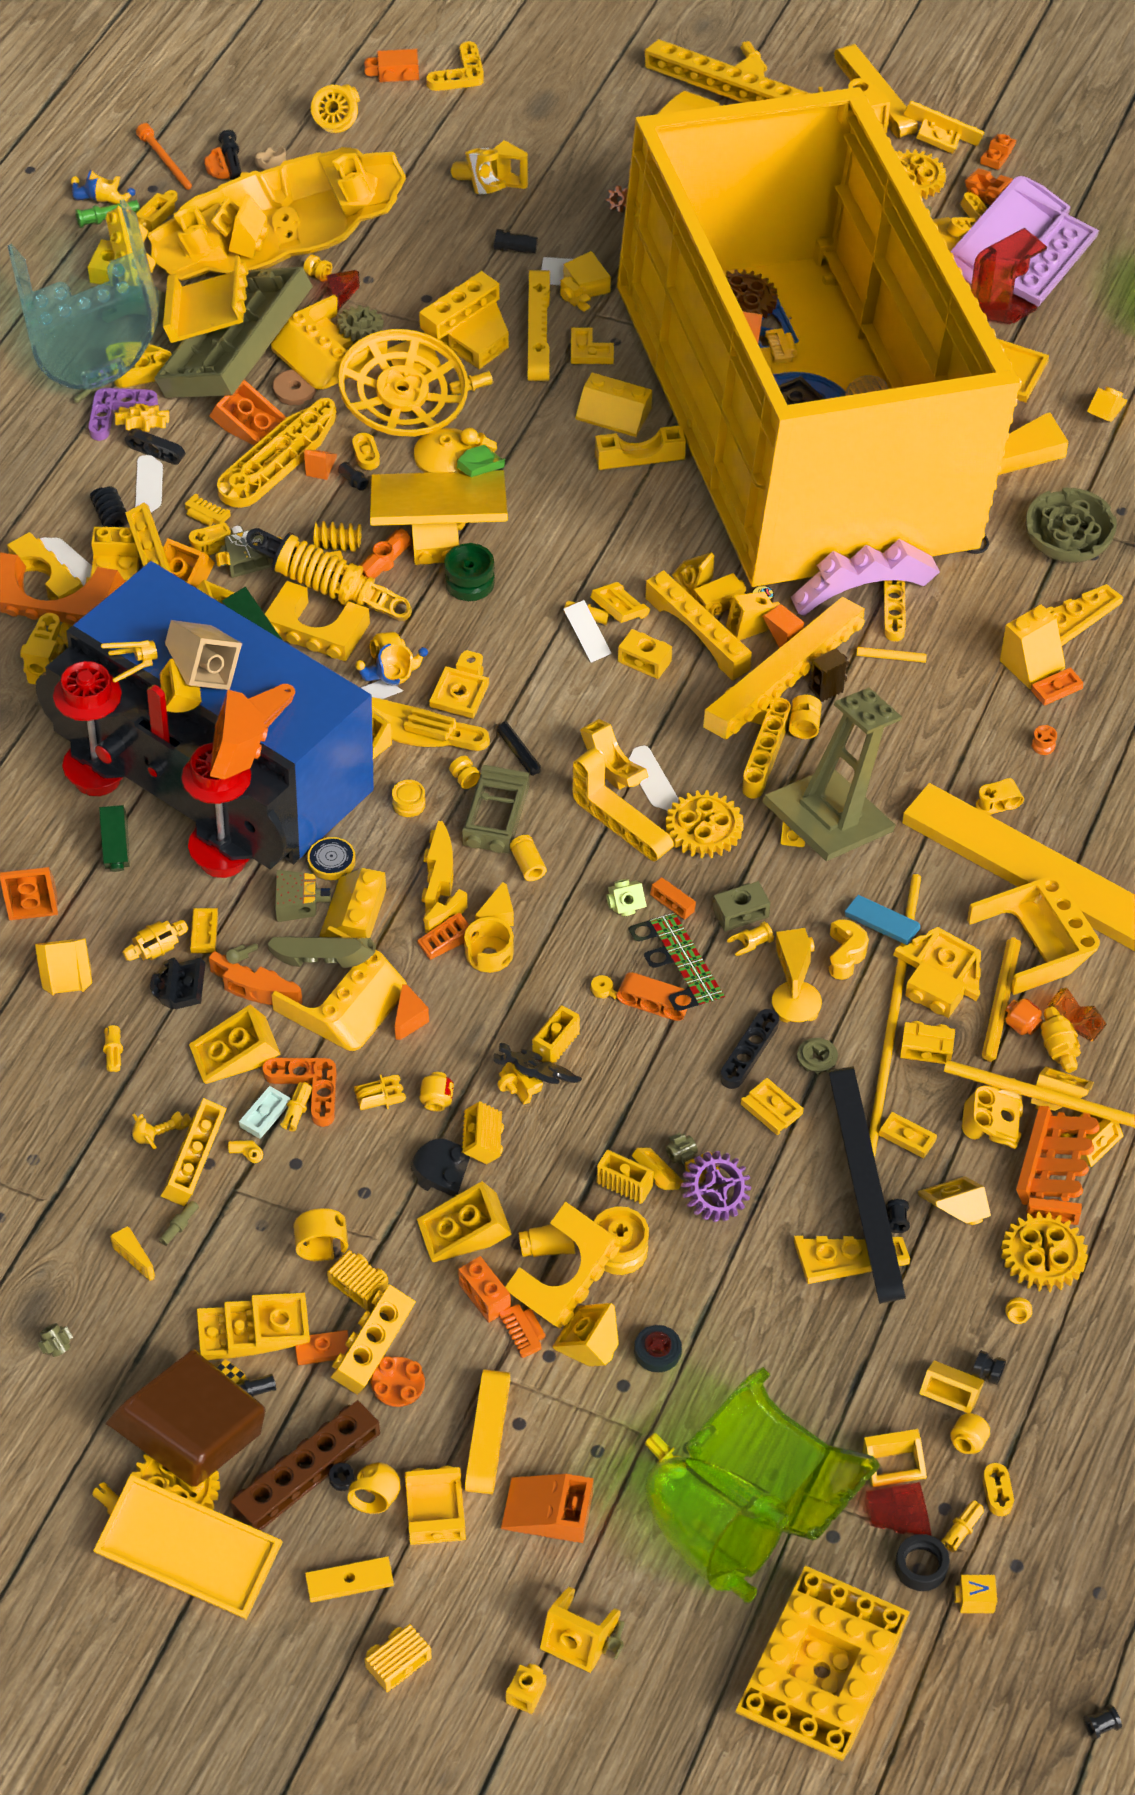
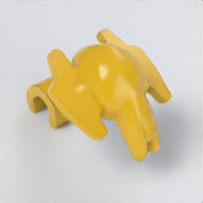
M177 1111L170 1120L153 1127L146 1122L145 1118L143 1119V1114L139 1115V1117L133 1114L132 1116L136 1122L132 1129V1136L137 1143L149 1144L154 1150L157 1148L154 1143L155 1135L163 1134L175 1128L177 1130L185 1129L190 1125L192 1119L188 1113L182 1117L181 1113Z

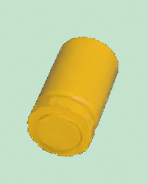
M520 835L513 839L510 843V849L524 878L527 881H535L542 878L547 872V868L530 835Z

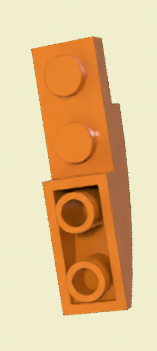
M216 951L209 956L210 971L223 978L226 991L244 999L267 1005H273L272 993L277 991L299 1004L303 1003L301 988L296 983L288 982L281 978L275 971H268L260 966L254 973L247 966H241L238 963L231 964L228 962L226 955H221Z

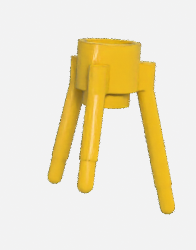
M153 640L101 644V648H124L111 650L108 652L109 655L134 653L136 660L142 661L141 664L113 678V682H118L145 667L153 666L152 660L158 658Z

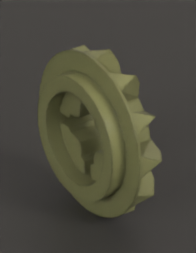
M811 1038L800 1045L797 1057L800 1066H804L807 1072L810 1070L815 1071L818 1075L821 1071L828 1073L830 1068L835 1067L838 1052L830 1041L823 1038ZM813 1052L818 1056L822 1055V1060L813 1059Z

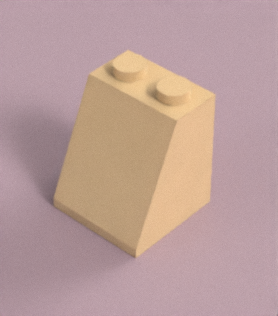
M171 620L165 644L186 684L230 690L242 643L212 625Z

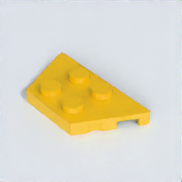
M939 927L928 931L926 935L914 938L912 943L904 947H896L893 955L911 966L918 968L920 963L924 962L965 983L964 995L977 1002L980 995L981 950Z

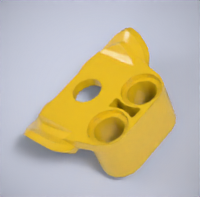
M991 1086L977 1088L964 1103L962 1121L964 1134L970 1139L976 1140L986 1133L989 1135V1140L1016 1149L1021 1138V1133L1018 1130L1019 1118L1023 1115L1022 1095ZM1001 1111L1009 1112L1012 1116V1121L1004 1120Z

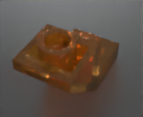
M1060 988L1047 1004L1048 1007H1055L1060 1015H1063L1073 1024L1077 1034L1089 1041H1094L1107 1025L1095 1006L1080 1007L1068 988Z

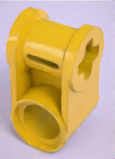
M1006 778L999 782L983 785L979 789L980 798L977 800L975 807L988 815L1016 809L1024 802V797L1012 778Z

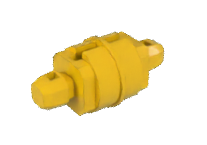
M179 920L171 925L168 921L163 923L157 921L147 925L146 928L137 932L136 937L132 938L134 945L132 944L125 948L122 952L126 961L137 959L139 955L143 961L148 958L154 960L159 956H164L165 953L174 949V945L179 942L177 936L179 937L186 933L188 926L184 920ZM167 933L168 937L160 941L158 936ZM151 941L152 945L144 949L143 944Z
M1049 1007L1044 1010L1045 1022L1040 1026L1043 1044L1047 1049L1048 1055L1058 1064H1061L1067 1073H1071L1077 1069L1076 1057L1081 1054L1077 1038L1078 1034L1074 1030L1073 1024L1067 1018L1060 1015L1055 1007Z

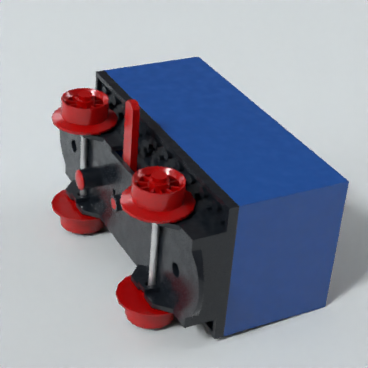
M152 561L66 631L68 648L45 667L46 672L41 674L36 681L38 701L45 714L52 721L54 731L70 741L71 748L64 755L62 763L65 777L81 793L89 796H103L113 792L119 786L121 779L126 777L195 821L196 829L189 837L188 850L191 858L208 875L213 877L227 878L234 876L243 870L250 859L256 860L270 870L283 858L294 865L310 850L314 843L321 840L374 790L372 695ZM171 620L212 625L242 643L230 690L243 693L249 699L281 684H289L295 689L292 702L268 727L265 742L260 741L261 752L259 758H254L251 768L225 780L211 777L210 769L215 724L227 690L200 687L202 702L196 708L179 713L167 711L165 693L161 689L159 674L170 658L173 659L165 644ZM153 640L158 655L156 660H152L153 666L145 667L118 682H113V678L141 664L142 661H137L134 653L109 655L108 652L111 650L124 648H101V644Z

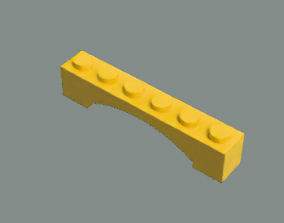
M663 570L646 580L645 599L659 612L667 611L683 621L702 640L717 661L718 668L732 681L750 671L752 652L669 574Z

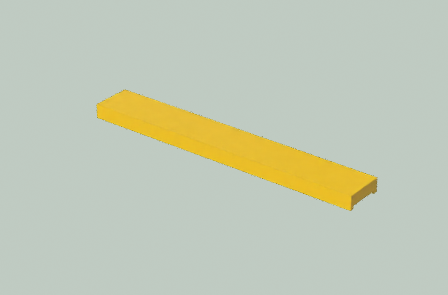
M928 783L904 812L902 823L1017 887L1049 876L1059 878L1093 929L1135 951V894L931 783Z

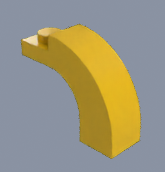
M598 719L580 729L587 750L593 747L598 749L605 759V778L619 790L626 786L634 787L649 777L646 768L633 763L624 755L616 741L611 724Z

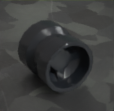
M980 1350L971 1375L978 1378L988 1376L989 1382L997 1385L1003 1373L1006 1359L997 1357L992 1360L993 1357H990L988 1352Z

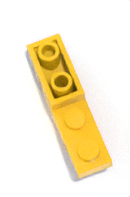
M438 821L436 829L431 830L429 838L431 846L430 849L426 848L424 853V862L427 863L428 872L427 883H429L428 888H424L422 893L425 912L428 909H432L439 902L441 895L450 897L453 886V850L443 821Z

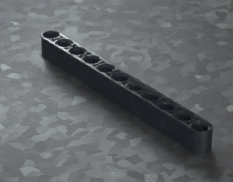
M854 1066L830 1070L829 1077L878 1301L879 1304L903 1300L906 1299L855 1069Z

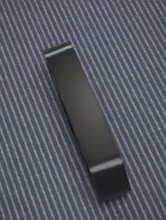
M136 428L131 429L125 437V443L131 449L151 455L173 465L179 464L185 456V451L179 444Z

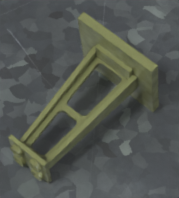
M869 687L834 702V706L843 713V716L814 774L766 794L762 801L825 861H829L892 833L896 826L866 798V793L884 727L901 721L902 716ZM854 725H857L867 734L859 760H856L845 748ZM840 757L854 769L852 783L848 782L835 770Z

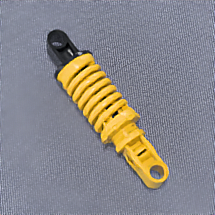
M259 528L251 529L247 533L246 541L254 552L273 560L272 572L281 573L292 580H297L300 584L305 583L306 587H313L315 591H321L323 595L329 594L331 599L338 597V601L343 606L348 601H353L357 605H366L398 621H405L411 616L412 609L408 600L383 586L374 584V578L362 575V566H357L353 563L347 565L345 559L339 561V557L336 555L331 558L330 552L324 553L322 548L316 549V546L313 544L308 546V542L305 540L300 543L299 538L291 532L283 540ZM255 536H263V542L260 545L252 544ZM398 604L407 606L403 614L395 613V607Z

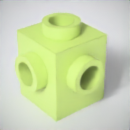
M623 879L614 882L615 886L608 887L609 894L606 895L608 906L610 909L613 908L614 912L621 913V916L635 914L636 909L647 907L642 883L636 880L629 882V879Z

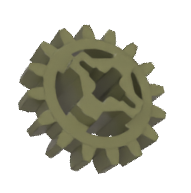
M358 305V308L350 306V310L343 309V313L338 314L337 328H339V334L344 333V338L351 337V341H355L382 331L384 319H382L381 314H377L376 309L370 311L369 306L366 308H362L361 305Z

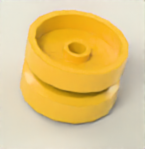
M618 1206L606 1209L597 1215L594 1222L622 1241L619 1244V1252L613 1259L608 1260L603 1267L604 1271L615 1275L635 1272L644 1264L648 1255L649 1227L646 1219L638 1211L629 1207Z

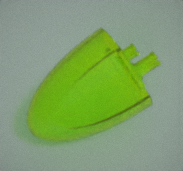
M675 1457L655 1464L647 1475L645 1491L650 1512L664 1537L685 1563L711 1587L718 1591L731 1590L745 1603H750L757 1595V1588L748 1583L744 1578L747 1576L751 1578L765 1564L779 1542L783 1529L789 1521V1515L786 1513L782 1500L744 1477L704 1460Z

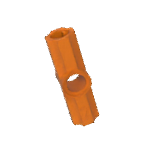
M401 528L396 530L385 541L376 543L373 547V553L360 564L363 567L362 575L375 579L383 571L392 569L394 560L412 544V538L408 532Z

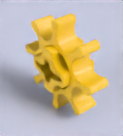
M135 404V406L129 408L119 407V412L115 413V425H125V430L136 428L148 432L151 428L155 427L166 428V423L169 422V410H159V405Z

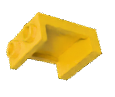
M443 1466L439 1469L426 1470L424 1468H416L405 1472L410 1545L466 1540L460 1468Z

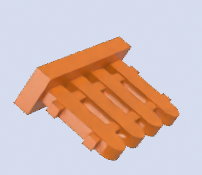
M1039 1106L1016 1188L1023 1205H1028L1029 1197L1035 1198L1036 1196L1039 1199H1044V1196L1061 1197L1062 1201L1069 1202L1070 1198H1077L1082 1195V1185L1079 1181L1075 1180V1176L1086 1175L1089 1167L1086 1161L1080 1159L1081 1155H1089L1094 1151V1145L1090 1139L1086 1138V1135L1095 1134L1100 1129L1098 1120L1091 1117L1090 1113H1083L1082 1117L1066 1116L1064 1112H1058L1057 1116H1053L1049 1106ZM1061 1133L1078 1134L1077 1138L1060 1137ZM1056 1154L1072 1155V1158H1071V1159L1055 1158V1155H1056ZM1050 1175L1066 1176V1180L1049 1179Z

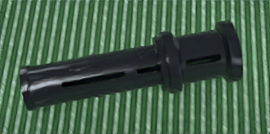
M224 130L219 134L218 139L222 144L221 151L226 157L231 181L241 175L238 159L239 146L236 143V133L232 130Z

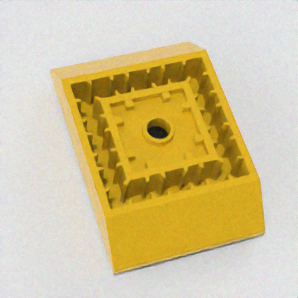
M805 1565L735 1713L843 1761L854 1744L893 1658L910 1611ZM822 1666L827 1668L830 1674L825 1678H820L815 1675L814 1669Z

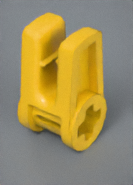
M226 523L193 530L189 534L190 547L201 552L203 549V553H206L208 556L219 552L221 546L225 545V537L231 535V530Z

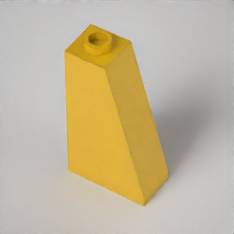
M1050 412L1009 434V439L1006 441L1004 448L1005 455L1000 465L1001 471L998 475L1066 457L1068 440Z

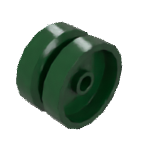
M465 543L453 547L446 554L444 560L445 584L447 591L453 597L463 601H476L487 597L493 591L495 566L493 554L488 548L480 544Z

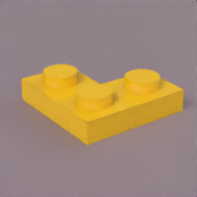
M571 328V364H614V343H592L593 328Z

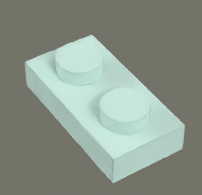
M269 1086L239 1121L240 1128L261 1139L288 1107L287 1103L290 1097Z

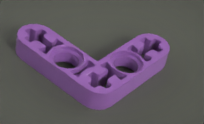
M102 388L96 391L89 421L90 437L101 441L109 436L114 410H119V407L129 408L135 406V404L158 405L156 392L145 389ZM127 397L132 399L128 402L121 401L123 398ZM100 412L108 413L107 415L102 417L97 416V414Z

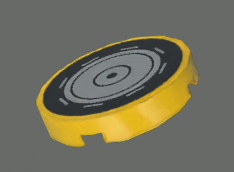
M327 837L318 840L308 851L309 868L313 871L314 875L324 880H338L346 873H351L355 866L356 855L353 846L346 840L338 837Z

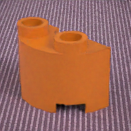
M978 168L965 180L967 193H973L984 204L992 205L1013 181V178L1003 175L994 178L990 171Z

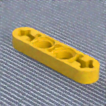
M884 580V635L890 641H900L904 638L906 628L905 581L896 580V584L892 585V580ZM897 593L900 597L894 599L889 597V594ZM897 610L900 612V614L894 616L891 615L889 611ZM893 624H897V631H893Z

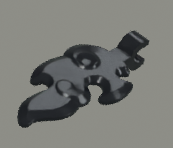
M505 1043L499 1044V1051L505 1054L499 1055L494 1053L493 1055L495 1063L500 1065L508 1062L512 1063L523 1075L535 1077L547 1083L559 1084L560 1080L558 1079L572 1083H578L582 1080L580 1076L574 1075L571 1071L560 1065L548 1061L536 1062L535 1060H542V1056L533 1051L522 1049L521 1053L512 1052L509 1045Z

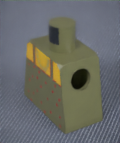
M277 870L275 905L277 922L314 917L316 915L317 903L331 902V888H317L316 876L314 874Z

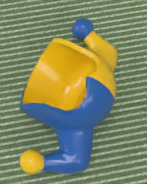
M90 170L85 184L81 187L78 186L79 178L77 176L71 178L72 195L76 200L91 198L96 202L120 204L126 203L136 192L133 188H129L127 193L119 194L117 189L120 176H116L114 180H109L96 175Z
M390 643L380 650L374 665L365 667V663L362 660H358L355 663V667L359 670L364 681L381 679L386 684L399 685L410 677L412 671L420 667L423 658L428 655V650L425 647H421L418 650V654L413 657L412 652L406 646Z

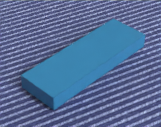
M857 895L845 910V917L905 945L910 943L921 928L919 922L860 895Z

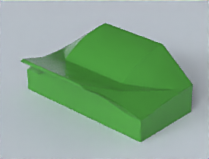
M481 445L466 450L458 459L457 468L468 476L474 477L504 468V460L506 459L500 458L488 447Z

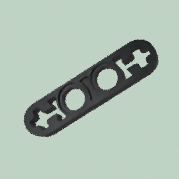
M764 1009L757 1014L722 1067L720 1079L723 1086L735 1089L744 1082L778 1029L779 1015L777 1012L771 1009ZM768 1019L772 1020V1022L767 1023V1025L765 1026V1030L762 1029L764 1021L766 1022ZM751 1036H760L763 1041L755 1044L749 1038ZM748 1054L751 1059L747 1062H742L738 1060L737 1056ZM735 1067H736V1068H737L736 1076H733L732 1078H728V1075L731 1076V1075L733 1074V1072L735 1071Z

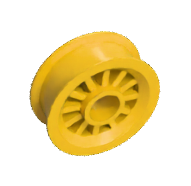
M328 85L321 88L313 97L311 113L322 129L331 133H340L346 131L354 124L358 114V106L355 98L347 89L339 85ZM338 105V110L331 113V108Z

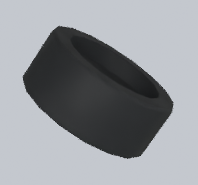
M915 1534L906 1538L898 1548L895 1559L896 1574L900 1581L910 1589L916 1591L933 1590L939 1587L946 1578L950 1564L949 1553L945 1545L936 1537L927 1534ZM914 1550L931 1552L938 1559V1569L929 1576L917 1575L907 1568V1555Z

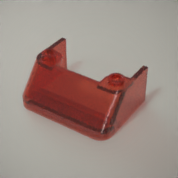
M1026 228L983 249L975 258L971 292L978 299L979 307L986 314L987 321L1012 324L1037 310L1035 304L1013 293L1015 278L1027 273L1030 258L1047 250V246Z

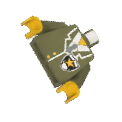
M235 526L231 529V535L225 537V545L221 546L219 553H216L217 567L228 564L231 578L272 567L271 559L254 552L246 541L247 533L250 530L244 531L241 526ZM255 536L252 544L260 545L263 542V536Z

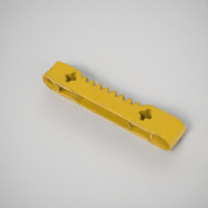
M529 270L528 381H549L547 308L550 304V270Z

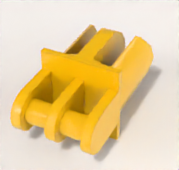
M380 1075V1080L354 1086L360 1110L386 1105V1108L389 1109V1105L405 1101L406 1095L402 1093L403 1086L399 1084L400 1076L392 1075L382 1078V1075Z

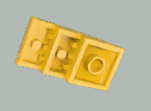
M684 90L666 104L658 114L719 106L720 103Z
M305 1293L252 1295L251 1301L224 1302V1307L197 1309L199 1352L207 1360L257 1355L310 1342Z

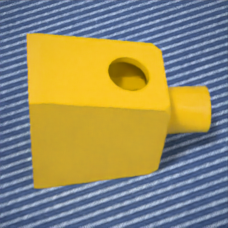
M764 592L734 595L726 627L739 641L765 632L769 628L762 616L780 603L778 601L772 603Z

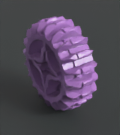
M715 1151L713 1155L710 1152H706L703 1154V1158L700 1156L694 1158L695 1164L689 1163L687 1165L690 1172H684L682 1175L688 1180V1182L681 1183V1187L688 1188V1192L683 1193L682 1197H690L691 1199L686 1204L687 1207L695 1205L696 1208L693 1212L695 1215L703 1211L702 1219L708 1220L711 1216L713 1222L719 1221L720 1217L723 1221L729 1220V1215L732 1217L737 1216V1209L743 1210L745 1208L742 1201H748L750 1198L744 1193V1191L751 1190V1186L745 1185L744 1182L749 1180L750 1176H743L741 1173L746 1167L741 1166L738 1168L736 1165L739 1159L734 1158L730 1161L729 1153H725L721 1158L720 1151ZM716 1166L724 1169L731 1178L723 1177L719 1169L716 1170ZM706 1168L705 1184L698 1187L699 1177ZM716 1183H719V1185L723 1183L726 1184L720 1187V1189H706ZM734 1186L732 1199L726 1204V1199H728L727 1190L729 1187ZM701 1195L711 1197L717 1207L708 1204Z

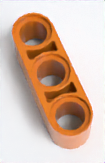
M633 972L625 975L616 994L617 999L625 1005L675 1021L683 1020L688 1010L677 1011L669 1001L671 994L685 989ZM680 995L676 997L675 1002L680 1006H685L691 1002V998L688 995Z

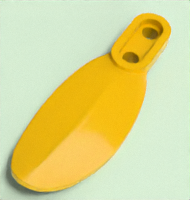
M372 697V711H375L391 723V737L396 742L419 747L451 745L473 751L484 750L490 744L489 733L486 729L456 722L457 725L447 742L405 731L403 724L405 721L408 722L409 714L412 715L413 708L417 707Z

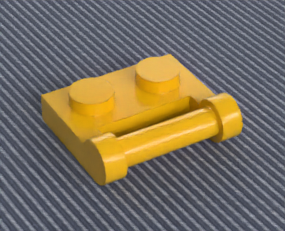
M619 582L594 589L590 596L601 608L606 610L620 623L637 617L643 619L650 612L648 606L639 603L624 590V586Z

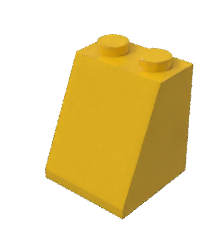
M1042 604L1006 624L1000 662L1029 689L1032 688V684L1065 669L1057 618Z

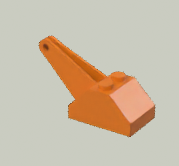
M281 684L249 699L243 693L227 690L215 724L210 769L211 777L225 780L251 768L254 758L258 759L260 756V741L265 742L268 727L292 702L295 695L293 686Z

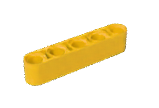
M483 1369L466 1474L465 1492L491 1495L494 1493L510 1386V1372Z

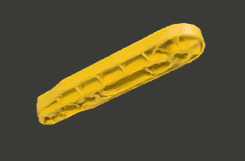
M321 398L312 406L287 417L219 477L217 492L220 500L228 506L243 508L254 504L305 460V450H316L323 443L336 420L337 415L334 401L330 398Z

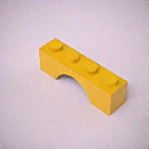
M682 425L660 428L655 436L640 443L623 441L617 433L595 436V457L599 470L685 459L686 439Z
M30 532L7 544L9 554L18 555L26 565L25 572L38 571L50 577L45 583L49 600L67 597L83 587L78 577L74 578L65 564H61L57 560L56 555L45 548L41 539H36Z

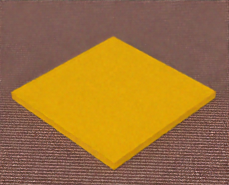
M504 470L491 471L474 477H470L464 472L372 474L370 524L372 526L508 521Z

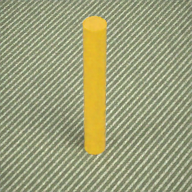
M857 647V656L926 663L925 653Z

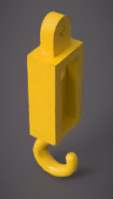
M169 190L163 195L156 193L134 215V219L149 232L153 231L175 211V202L178 200L177 192Z

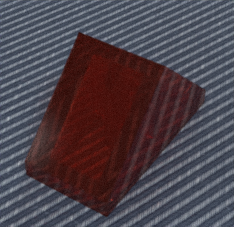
M351 270L326 275L327 291L329 297L332 295L337 297L338 312L360 287L359 271Z

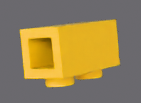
M731 573L694 589V599L710 614L716 616L730 609L733 596L745 594L746 587L742 580H739L734 573Z

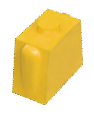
M592 251L563 264V278L569 277L581 287L582 293H586L589 297L610 293L611 276Z

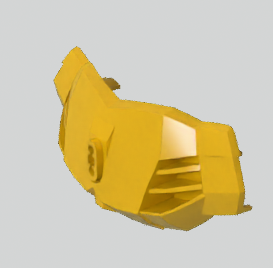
M341 147L324 153L318 152L285 160L280 166L262 172L255 170L219 185L214 190L193 197L182 205L179 211L173 213L174 218L148 233L147 237L152 245L151 255L157 261L156 264L166 270V273L169 275L176 274L180 281L198 277L208 272L222 275L234 272L236 255H239L242 263H246L248 270L266 269L292 256L318 252L339 244L354 232L360 222L388 213L397 200V195L406 180V176L394 152L363 154L356 148ZM245 195H251L267 217L265 226L269 227L266 239H263L260 252L256 251L253 259L229 251L233 229L225 237L210 223L220 205L228 197L240 208Z

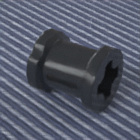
M892 1199L886 1204L892 1233H904L910 1229V1223L907 1220L909 1203L906 1200Z
M1111 1704L1107 1705L1105 1710L1099 1713L1084 1716V1724L1089 1735L1094 1740L1100 1738V1735L1112 1729L1118 1731L1122 1728L1120 1716Z

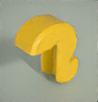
M837 919L831 923L830 936L842 945L830 956L831 965L829 966V972L833 978L843 980L853 974L854 964L860 963L865 959L869 939L867 932L859 924L847 919Z

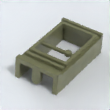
M483 765L468 817L462 830L463 845L510 854V843L515 838L529 791V773ZM487 786L515 791L517 795L515 800L491 796L486 792L484 793ZM482 799L514 804L506 831L474 825Z

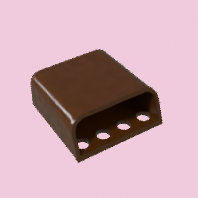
M193 1349L131 1396L105 1424L113 1428L188 1485L195 1487L261 1434L265 1407L200 1355L197 1350Z

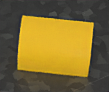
M170 658L159 674L161 689L165 693L167 711L179 713L192 710L202 702L200 687L186 684L175 661Z
M934 1360L926 1372L919 1394L963 1412L971 1413L985 1380Z

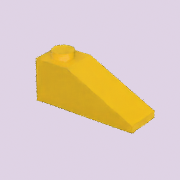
M805 928L776 932V952L793 999L799 996L811 962V952H814L813 938L808 937Z

